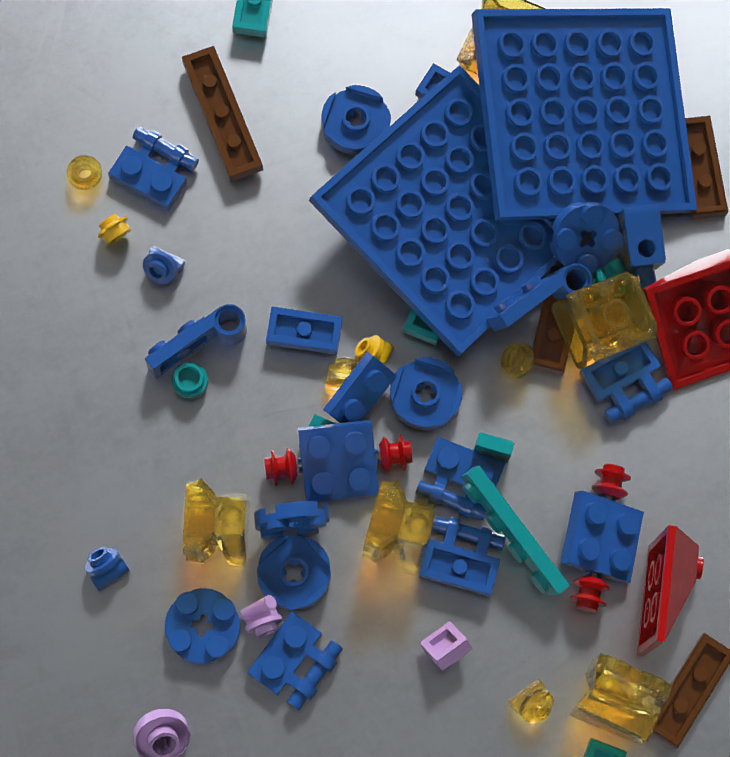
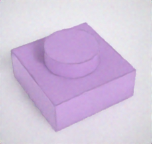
M450 621L420 642L424 652L442 671L472 650L468 639Z

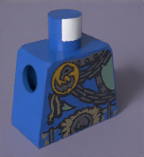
M659 204L626 208L616 216L620 224V232L624 238L623 245L617 250V257L621 258L626 273L634 274L637 292L644 291L643 288L656 282L655 270L666 262ZM638 250L642 252L644 257L639 254Z

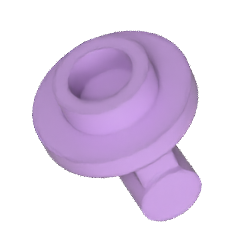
M267 595L241 610V617L247 624L245 629L248 634L255 633L256 637L260 638L278 630L277 624L282 622L281 614L277 613V603L273 596Z

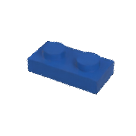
M272 306L266 344L337 355L343 317Z
M366 352L323 410L339 423L363 421L397 375L373 355Z

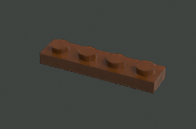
M211 46L182 56V63L230 182L263 171V164L215 47Z

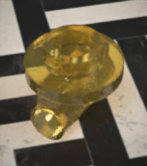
M340 357L335 362L328 364L325 390L337 391L356 367L357 361L352 358Z
M537 679L510 699L508 703L524 721L534 723L542 721L549 716L554 703V697L544 684Z

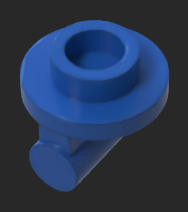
M155 247L150 249L148 255L143 260L145 274L152 281L159 284L172 282L176 275L181 273L185 265V260Z
M106 547L96 549L88 556V562L85 565V571L91 577L90 579L97 590L102 589L130 571L115 548L107 549Z

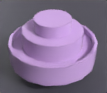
M156 709L146 713L138 720L133 729V742L138 755L141 757H179L188 747L191 733L185 717L179 712L171 709Z

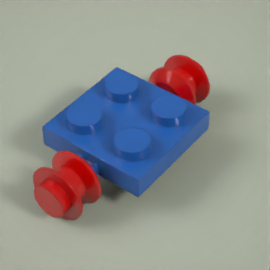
M371 420L298 428L301 458H297L298 462H296L295 454L290 448H287L284 456L277 457L274 451L271 450V457L264 458L267 480L274 479V484L277 486L279 478H287L291 484H294L298 477L297 469H299V473H303L306 501L316 502L379 494L376 464H379V459L382 468L387 473H390L392 465L400 464L402 469L406 471V463L413 462L410 441L403 442L402 435H399L396 443H389L387 438L383 437L379 443L378 452V448H374Z
M604 464L603 469L595 470L594 473L601 480L600 484L592 485L591 489L597 495L585 491L574 493L560 563L586 572L585 576L573 580V583L579 587L578 594L572 595L569 598L576 602L575 608L582 611L595 613L598 612V607L607 606L600 597L601 592L609 591L610 587L601 579L602 577L622 584L631 583L644 512L616 502V500L628 496V492L622 489V483L630 481L631 476L625 473V468L614 464Z

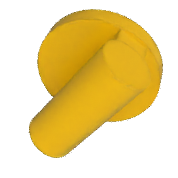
M377 335L364 338L356 346L355 363L357 365L366 352H368L386 365L395 347Z

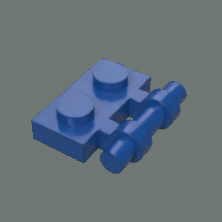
M137 127L132 138L142 143V147L139 151H136L126 145L108 172L109 178L169 211L187 184L186 178L178 174L179 170L183 166L194 171L199 163V159L190 155L187 148L181 145L174 146L163 140L162 135L154 130L149 132L141 127ZM155 151L169 158L166 166L151 159Z
M643 336L591 363L580 371L581 377L597 403L608 397H611L615 406L604 411V415L610 424L621 418L627 420L635 415L637 409L648 403L651 405L656 404L663 399L662 396L673 390L672 384L667 378L655 383L650 375L659 370L661 364ZM638 381L642 391L628 398L623 389Z
M437 437L424 469V473L437 479L434 485L420 480L415 494L428 498V503L438 506L441 503L459 511V515L469 518L471 515L484 520L487 511L480 503L475 504L467 495L462 497L444 489L447 482L462 487L465 482L461 476L478 465L494 486L497 487L506 463Z
M435 516L431 530L445 534L444 541L428 540L418 576L490 597L501 559L486 555L488 547L503 550L506 536L492 533L493 529L485 526L478 529L461 524L460 519L450 517L447 520ZM456 537L477 543L475 552L454 546Z
M291 611L247 671V674L277 696L285 685L288 684L295 691L287 703L299 711L307 699L312 700L317 693L315 688L326 672L331 673L338 664L335 660L343 648L332 640L324 651L316 648L314 645L320 639L322 633ZM308 657L315 663L306 676L301 679L294 673L304 659Z

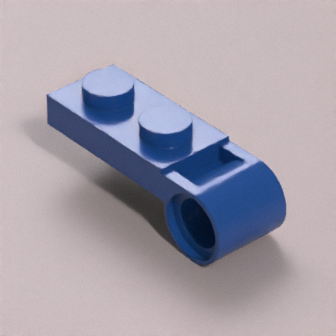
M575 263L555 270L543 279L537 275L520 287L523 293L515 299L510 295L493 307L496 313L486 320L495 332L512 325L550 295L561 301L584 295L590 290L592 285L591 273L584 265ZM567 275L573 280V290L566 283Z
M226 304L208 316H203L198 321H188L179 328L177 336L168 342L165 340L158 342L148 351L149 355L145 358L148 369L157 379L215 337L222 344L228 346L241 343L247 334L244 312L236 305ZM228 319H234L240 323L233 331H225L221 328V324Z

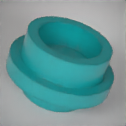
M183 363L172 374V386L181 397L196 398L207 388V373L197 363Z

